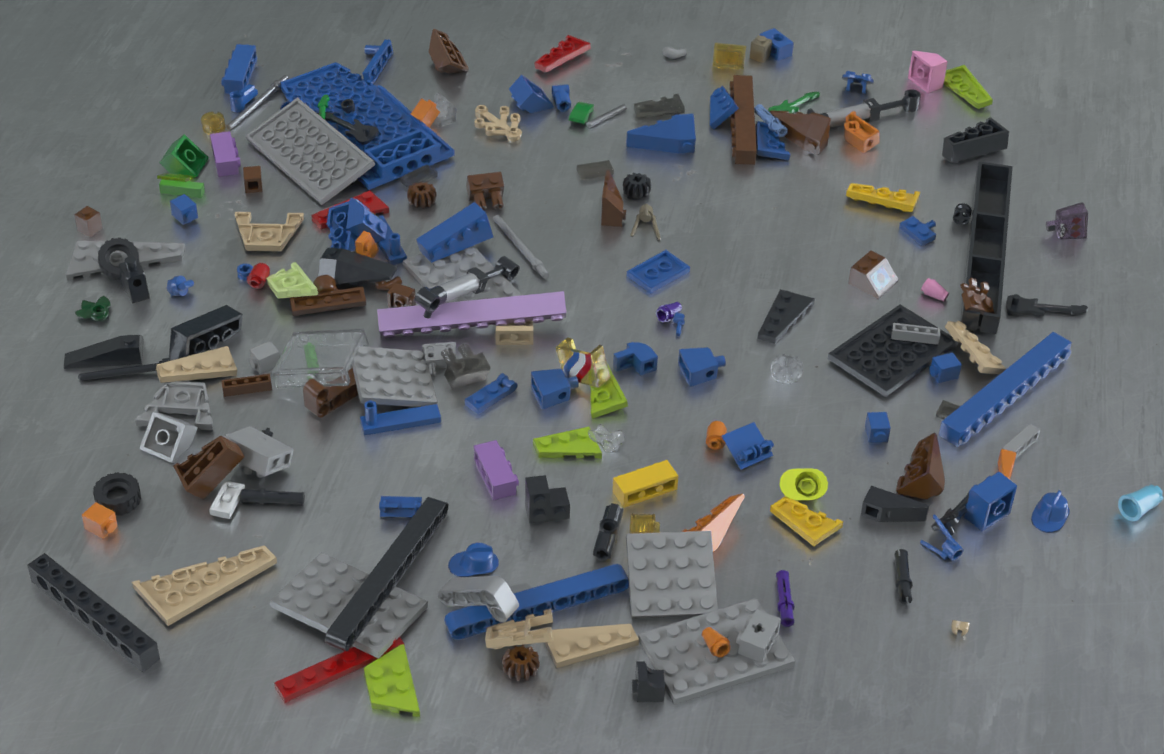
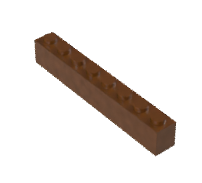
M733 75V81H730L729 91L730 96L739 109L730 116L732 157H735V164L755 165L756 132L753 77Z

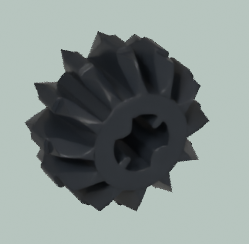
M634 172L632 175L627 174L623 181L624 194L634 199L647 197L651 191L650 178L646 174L641 175Z

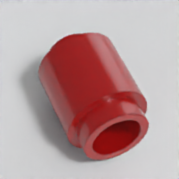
M265 263L254 265L247 277V282L252 288H263L267 281L266 278L270 276L269 266Z

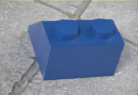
M523 75L509 88L512 93L511 97L518 102L517 106L522 111L526 110L529 113H535L554 107L543 89Z
M350 198L346 229L357 237L363 231L369 232L375 243L386 240L387 224L354 198Z

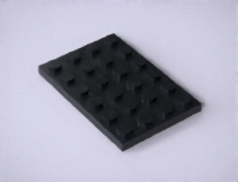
M899 304L828 353V360L887 397L931 365L933 357L946 354L956 347L958 342L941 329L938 344L891 339L893 323L938 328Z

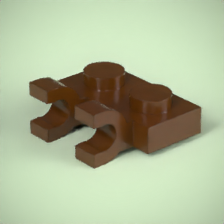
M973 278L969 279V287L968 284H960L961 289L964 291L961 295L965 310L978 311L981 315L984 313L995 314L993 302L990 297L986 296L989 290L987 282L980 283L981 290L977 287L976 279Z

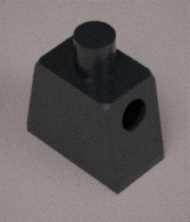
M133 256L125 258V262L119 264L121 284L133 304L150 299L145 273L138 260Z

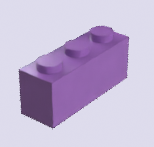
M230 131L210 134L218 177L239 174L238 167H241L235 137H231Z
M497 440L474 445V461L493 501L516 495V486H519L518 477L512 473V466L510 461H507L505 458L504 448L499 446Z

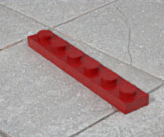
M400 637L397 640L395 639L382 656L404 644ZM352 647L348 651H343L274 682L275 689L284 703L357 671L379 658L356 647Z

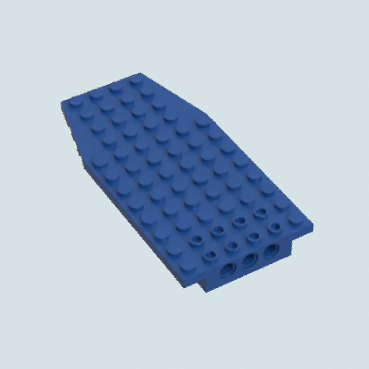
M337 62L280 82L281 89L288 103H291L298 97L317 113L319 112L318 103L323 95L327 94L330 100L328 101L326 112H332L334 116L353 125L355 124L354 119H357L364 125L374 126L379 129V134L368 144L362 145L354 137L346 136L345 131H349L348 129L334 122L326 121L374 161L375 166L357 178L368 190L455 156V150L426 124L411 115L412 112L384 87L374 85L373 81L369 79L364 81L360 74L351 73L350 69ZM346 99H352L355 104V110L349 114L345 113L341 107L342 101Z

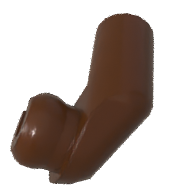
M397 276L389 281L374 283L376 284L375 287L379 290H390L395 283L402 284V280Z

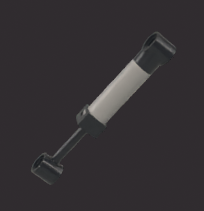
M910 89L905 91L902 100L880 105L874 98L863 100V104L820 114L831 118L830 128L844 125L845 117L853 111L861 119H867L869 122L879 120L880 112L883 110L902 106L908 112L917 111L921 94L917 90ZM811 108L807 110V114L815 113Z
M502 256L497 261L494 270L484 273L477 267L468 269L467 274L430 289L427 287L421 288L414 300L425 309L423 316L429 319L432 312L441 304L471 292L475 294L484 292L488 279L498 275H503L509 281L514 279L520 270V266L508 257Z

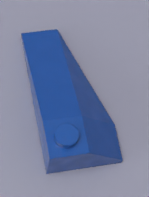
M694 115L671 116L672 119L663 122L659 120L657 124L645 125L627 131L626 147L678 154L695 153Z

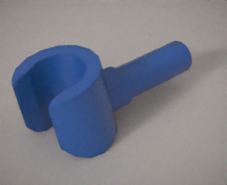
M678 312L675 313L673 323H677L676 336H680L682 325L685 323V315Z

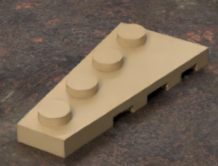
M948 321L945 328L955 341L962 343L961 349L971 355L969 359L972 363L979 365L977 369L980 373L1001 374L1006 370L1001 364L1002 361L990 353V349L978 341V337L966 329L967 327L964 323Z
M631 624L553 629V641L544 642L556 668L639 645V639Z

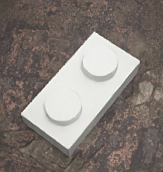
M225 481L210 508V515L230 519L241 499L242 489H245V485Z

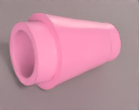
M928 278L921 288L925 295L943 302L949 295V292L934 279Z

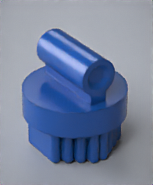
M181 275L167 281V291L171 296H185L188 288L194 286L193 280L187 281Z

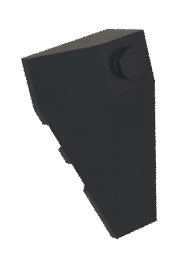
M331 247L327 248L320 258L318 276L330 275L335 279L337 288L341 287V284L344 283L357 285L358 282L365 280L369 283L391 280L397 271V266L346 249Z
M118 336L65 353L64 369L142 364L143 336Z

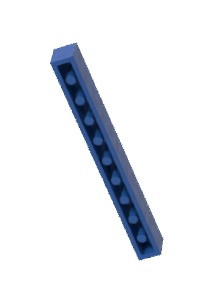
M1052 332L941 422L939 436L956 447H959L964 442H968L974 433L980 432L985 424L991 423L994 417L1002 414L1008 405L1014 404L1019 396H1023L1042 377L1045 378L1053 368L1056 369L1063 360H1067L1071 355L1070 348L1072 342Z

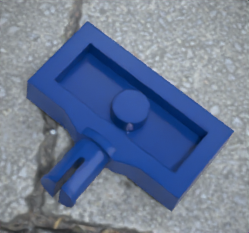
M912 216L900 222L899 228L921 246L936 239V234L930 230L936 226L933 220L923 224Z

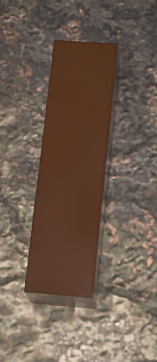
M270 374L221 380L224 397L272 390Z

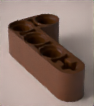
M353 368L324 386L315 379H310L303 387L305 407L319 418L328 415L359 395Z

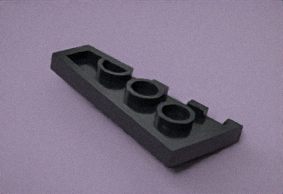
M780 289L758 332L757 339L776 343L788 331V328L791 325L793 326L797 319L806 313L807 308L814 305L815 298Z

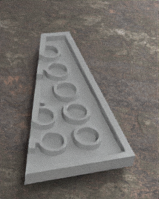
M77 241L66 273L67 280H73L74 276L79 275L90 277L91 273L96 272L103 274L99 267L98 251L106 241ZM132 242L138 249L141 267H147L148 263L153 262L164 264L183 259L184 243ZM115 251L110 255L109 260L112 265L119 267V264L125 262V258L128 256L123 251Z

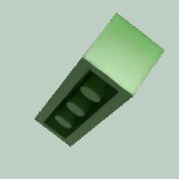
M162 178L159 183L160 193L180 196L185 194L188 197L202 198L205 193L204 183Z

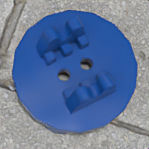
M846 71V74L842 75V79L847 81L846 91H850L851 84L857 83L863 86L862 94H865L867 85L874 83L870 74L862 73V76L855 75V72Z

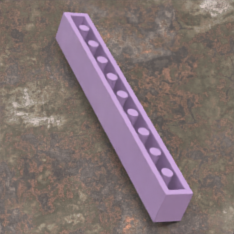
M563 291L444 303L432 312L429 319L423 316L425 309L420 305L377 309L380 336L384 335L385 338H391L395 334L410 336L414 332L430 334L434 330L449 332L455 328L468 330L470 327L475 326L482 329L489 327L488 325L506 326L507 323L522 325L526 321H533V323H542L547 319L561 321L563 318H566V305Z

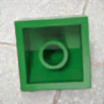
M184 134L172 143L159 163L172 175L196 178L209 157Z

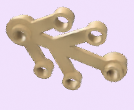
M478 105L475 109V117L477 118L475 119V127L485 128L486 135L506 136L509 141H518L522 135V131L518 129V123L520 122V115L518 113L510 115L512 124L511 127L507 125V117L510 114L508 106L500 107V120L489 113L485 105Z

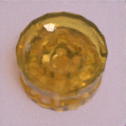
M212 111L205 113L201 117L202 128L206 134H213V131H215L214 133L225 131L226 126L222 113H214Z

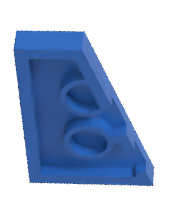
M724 86L717 88L710 96V126L713 130L739 109Z
M757 121L755 125L756 155L789 160L790 153L785 150V144L780 141L778 134L770 130L767 123Z

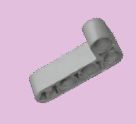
M499 576L451 578L437 593L439 600L446 606L486 605L491 615L499 622H506L519 607V603L507 582Z

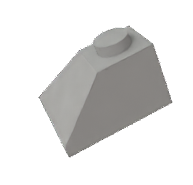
M153 412L139 449L175 463L191 446L198 427L180 419Z

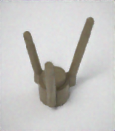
M648 204L642 205L630 235L634 236L640 220L643 222L651 220L657 239L661 240L656 216L653 215V208Z

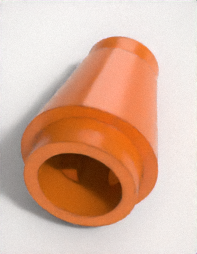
M707 627L702 631V637L713 656L721 658L729 653L731 646L730 641L712 627Z

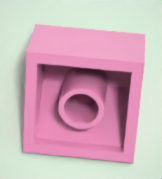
M912 51L908 79L927 93L942 89L948 61L936 53Z

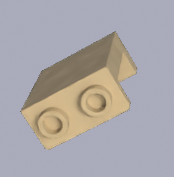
M526 321L522 325L507 323L506 326H496V345H533V321Z

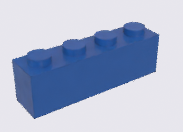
M237 44L235 50L232 51V58L229 59L228 68L225 69V76L221 80L225 93L230 94L233 91H240L248 85L257 60L256 45Z

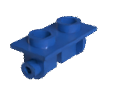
M381 496L379 502L380 517L412 518L422 505V497Z

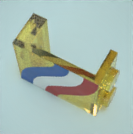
M567 337L555 347L561 369L566 378L576 376L578 383L598 388L611 378L603 345L597 346L589 353L576 350L574 340Z

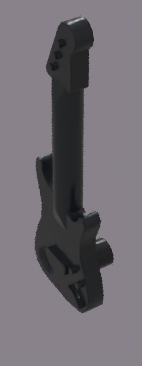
M332 112L325 113L326 121L334 122L348 129L349 131H345L346 136L354 137L362 145L368 144L379 134L377 127L364 125L357 119H354L355 124L353 125L334 116Z
M1018 294L1008 296L1006 301L1007 312L1011 315L1033 314L1044 316L1045 311L1076 315L1086 313L1088 309L1086 305L1062 306L1039 304L1037 298L1026 299Z
M969 492L953 510L949 508L945 515L939 519L950 535L955 534L952 526L956 525L960 521L961 516L968 511L966 504L968 503ZM936 522L931 525L933 531L941 530Z

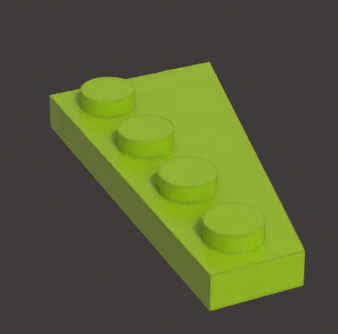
M965 65L946 70L944 79L946 87L977 109L993 104V99Z

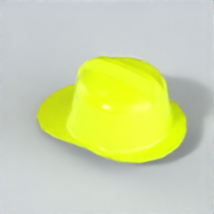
M789 469L782 474L779 486L782 493L789 499L815 500L821 498L826 493L828 481L824 473L818 469Z

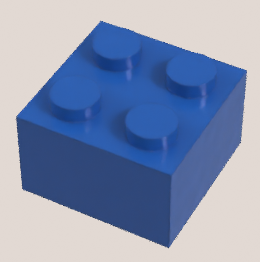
M1000 472L993 476H988L983 482L972 486L970 489L968 503L966 504L968 511L965 513L964 518L983 532L1010 514L1017 485Z

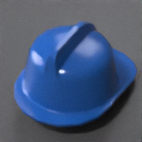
M1061 491L1046 493L1037 503L1031 517L1032 523L1037 529L1048 533L1056 532L1065 524L1070 509L1067 499L1061 495Z
M478 542L469 545L466 551L455 554L448 562L450 572L459 577L491 573L499 565V560L493 553L492 547Z

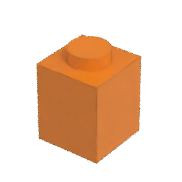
M421 98L411 115L430 128L440 111L435 108L437 105L431 100L425 101Z
M97 502L82 514L84 529L102 539L118 527L115 512Z

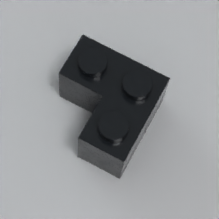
M546 475L525 477V508L529 524L570 519V502L566 487L549 489Z

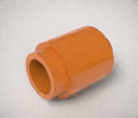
M713 421L707 428L706 445L711 449L719 450L725 446L721 436L727 433V428L723 422Z

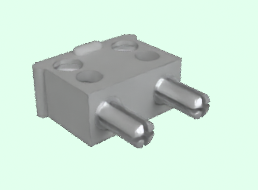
M456 342L422 345V352L425 354V362L429 367L431 376L432 370L433 376H435L438 369H448V373L451 375L452 368V374H455Z

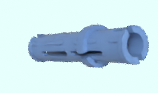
M758 104L755 106L754 112L768 124L770 130L775 131L780 137L787 134V128L781 124L778 118H775L763 105Z

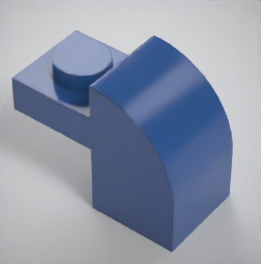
M639 342L627 343L626 350L619 351L613 355V368L616 372L634 367L641 376L657 370L658 356L646 344Z

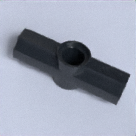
M611 503V505L605 508L593 550V556L597 557L598 560L606 561L611 559L624 511L619 504Z

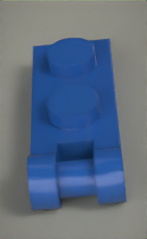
M502 373L495 381L467 397L465 405L476 414H480L513 393L517 389L518 384L513 380H509V377Z

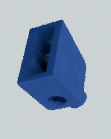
M708 347L679 349L678 364L689 387L716 379L718 368L726 366L725 357L723 355L714 357L711 349Z
M562 369L531 372V387L542 410L568 401L570 399V389L579 387L577 377L566 378Z

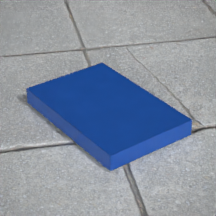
M664 250L628 270L626 276L651 294L689 273L690 266L669 251Z

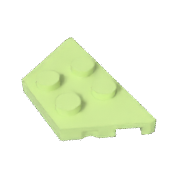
M296 262L292 263L291 269L286 272L285 269H281L276 274L266 278L267 285L277 298L318 295L316 286Z

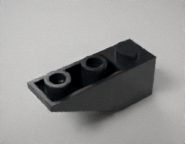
M871 485L863 500L861 516L878 522H924L927 520L930 505Z

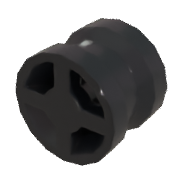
M965 203L958 204L955 207L953 221L958 225L968 224L972 208Z

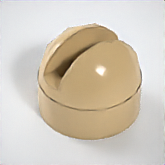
M952 620V632L957 636L958 630H962L961 636H964L968 633L970 623Z

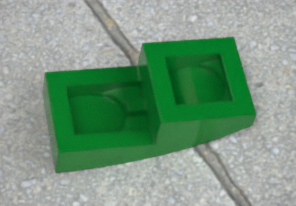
M578 102L571 111L568 121L586 123L589 119V114L594 110V104Z

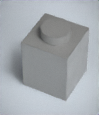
M270 341L250 349L251 358H249V363L260 374L281 366L279 351Z

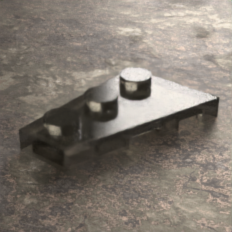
M674 94L673 98L670 99L661 97L660 101L657 102L648 100L635 103L634 112L637 117L641 118L654 115L660 117L668 114L679 115L685 113V107L679 94Z

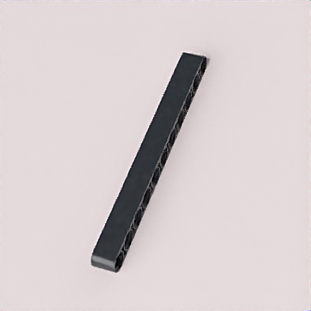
M431 497L426 498L330 626L325 637L326 645L343 651H348L445 519L449 508L447 502Z

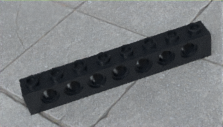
M46 553L27 564L33 584L141 672L146 671L160 660L156 641Z

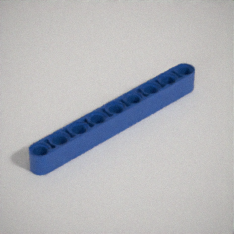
M614 564L513 593L519 603V607L506 622L514 620V622L524 621L527 615L534 614L535 617L544 615V610L551 609L552 612H556L623 592L629 588V578L620 564ZM486 605L468 606L449 612L444 617V622L454 640H461L484 633L487 627L503 623L497 621L491 615Z

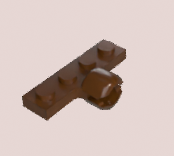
M321 275L314 280L313 284L317 288L318 295L290 297L293 316L366 306L363 287L338 290L335 279L330 275Z

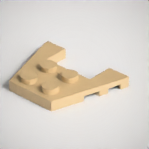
M235 212V220L245 250L282 251L303 222L304 213H288L286 224L250 223L251 212Z
M544 610V615L541 616L527 615L524 621L514 622V620L487 627L485 638L487 648L501 649L505 646L553 641L551 627L530 631L532 626L552 623V610Z

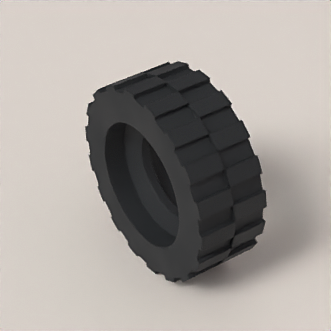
M120 237L111 238V240H107L101 245L98 251L99 267L107 277L121 280L119 267L111 264L109 260L110 255L115 251H123L128 257L133 256L139 262V252L134 243L128 241V239Z
M124 472L107 474V476L100 478L93 487L95 502L114 511L116 516L128 514L140 504L141 493L139 483L131 474L128 475ZM120 489L127 491V495L118 499L107 498V494L111 491Z

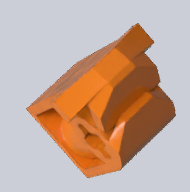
M855 111L845 117L844 138L846 142L862 153H866L880 143L879 130L858 117Z

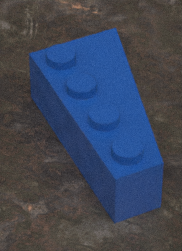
M474 202L417 238L416 241L420 252L432 263L493 238V233L486 212Z

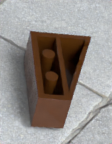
M221 435L201 447L202 451L196 455L190 454L187 456L188 460L173 465L186 492L203 500L244 458L238 444Z

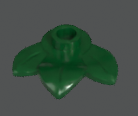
M105 296L100 297L96 303L83 300L81 309L75 311V314L79 318H91L96 321H102L108 317V309L111 304Z

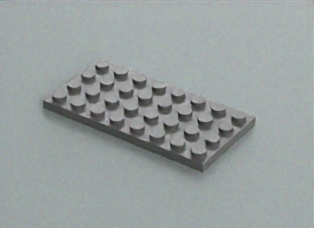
M298 97L245 136L247 141L321 205L375 166L374 161Z

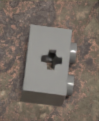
M756 609L753 616L747 618L745 631H740L737 637L736 644H739L738 654L763 663L779 633L781 618Z

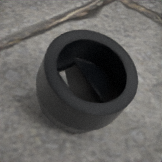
M352 99L342 101L341 107L345 113L349 114L355 110V104Z

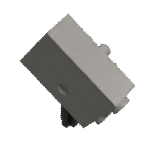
M250 426L224 435L225 438L238 444L244 458L240 461L239 467L244 469V473L247 475L251 474L252 470H254L256 476L262 478L290 467L294 448L272 438L273 432L270 431V428L260 432Z

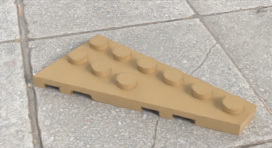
M263 545L239 552L238 556L226 558V556L220 557L217 562L209 564L202 562L173 570L172 574L160 577V575L152 576V580L141 583L140 580L134 581L132 586L165 624L169 626L275 565L277 558Z

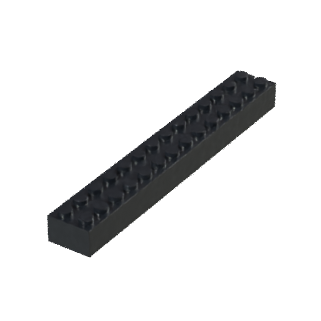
M978 162L964 283L968 284L969 287V279H976L977 287L981 290L980 283L987 282L989 290L986 296L992 300L995 314L984 313L981 315L978 311L965 310L962 300L960 322L966 325L967 330L976 331L980 329V332L997 334L1001 317L1013 166Z

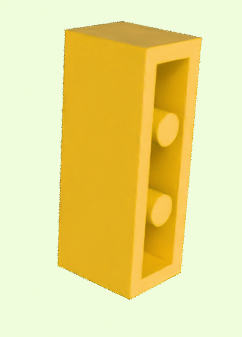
M664 460L614 477L612 492L622 507L625 508L677 490L679 475L668 460Z

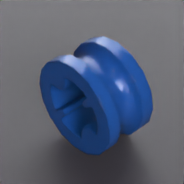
M247 263L239 265L237 267L238 278L247 281L253 266Z

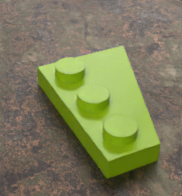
M589 426L533 439V446L539 458H563L565 455H576V458H584V455L602 459V452Z

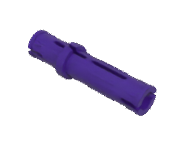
M780 570L776 573L779 597L777 608L781 616V625L791 627L794 625L793 610L795 605L791 598L789 572Z

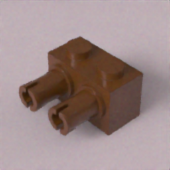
M501 172L467 176L466 188L469 201L474 200L479 207L486 210L485 199L491 198L493 209H497V205L499 209L504 207L502 201L504 182Z

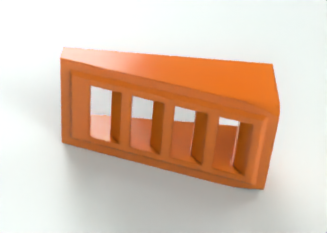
M1001 449L998 469L1000 473L1010 479L1017 454L1013 451Z

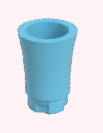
M1149 485L1133 493L1123 495L1118 501L1119 510L1129 521H1137L1146 512L1162 502L1163 491L1158 486Z

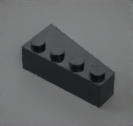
M990 117L985 123H976L974 128L967 127L965 132L958 131L945 137L942 156L949 162L956 163L992 152H999L1008 147L1009 131Z
M225 305L172 327L169 358L172 361L206 352L207 350H214L220 341L225 342L241 330L243 314Z

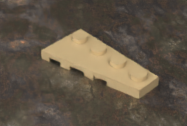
M228 346L156 365V372L160 383L237 376V368Z

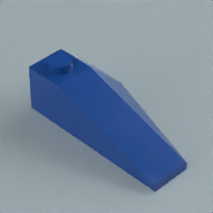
M348 201L329 208L327 227L330 228L329 239L332 240L331 247L353 252L356 247L355 241L358 237L346 229L349 210Z

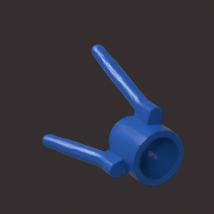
M933 515V519L948 539L942 544L943 551L923 540L920 543L939 554L944 560L948 557L951 561L958 559L963 554L964 549L953 539L939 518Z

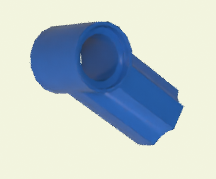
M248 84L242 90L230 93L231 111L242 112L245 109V104L258 95L254 85Z
M568 84L552 85V99L555 100L557 109L561 110V112H567L571 108Z

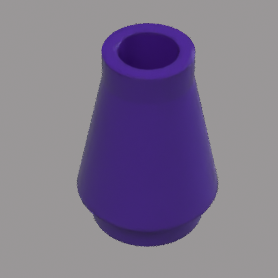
M679 302L659 306L656 311L658 320L660 322H670L676 312L682 311V305Z

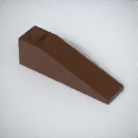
M606 170L602 195L601 226L622 227V220H626L627 210H623L624 202L610 170Z

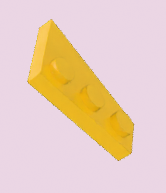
M786 496L770 506L771 513L813 546L843 527V521L839 519L834 521L827 518V514L823 512H813L808 509L807 505L789 499Z

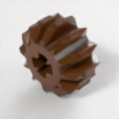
M421 181L409 186L407 193L410 205L416 206V208L430 207V205L435 204L437 197L436 188H434L433 184H428V182L422 183Z
M524 644L521 647L514 645L512 649L507 648L505 655L502 657L504 674H508L509 679L516 677L518 682L521 678L528 681L529 676L535 677L536 671L540 667L538 652L533 651L532 646L525 648Z

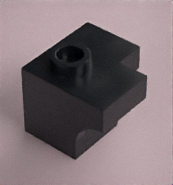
M636 661L635 679H632V693L637 694V702H664V670H653L647 666L645 661Z

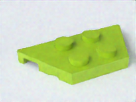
M404 644L364 667L371 708L389 710L398 714L401 710L413 713L414 717H420V709Z

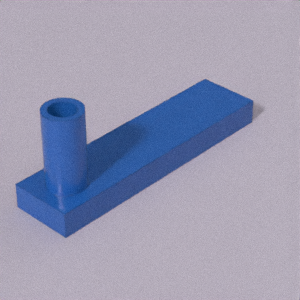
M385 39L381 45H365V54L374 56L362 73L364 81L369 79L374 84L394 54L391 40Z
M383 215L378 216L387 224L386 240L377 242L389 264L397 265L403 263V260L407 259V255L401 247L400 235L393 233Z
M367 401L364 404L365 416L360 417L364 436L441 423V415L437 404L377 414L376 402Z

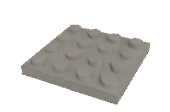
M350 346L349 354L360 403L375 401L376 404L412 407H422L438 403L429 367L426 365L425 354L422 351Z
M711 531L626 534L631 619L699 616L712 611H718Z

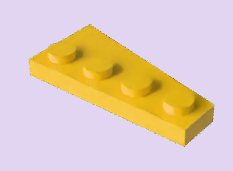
M851 183L847 189L846 196L853 200H863L870 204L884 205L886 208L913 212L919 200L920 192L914 191V194L906 193V190L899 189V192H894L886 187L874 189L870 185Z

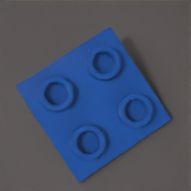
M755 422L721 436L740 470L773 456L771 452L774 447L771 440H764Z

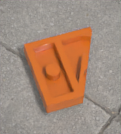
M363 231L355 241L356 253L374 258L379 252V248L371 234Z

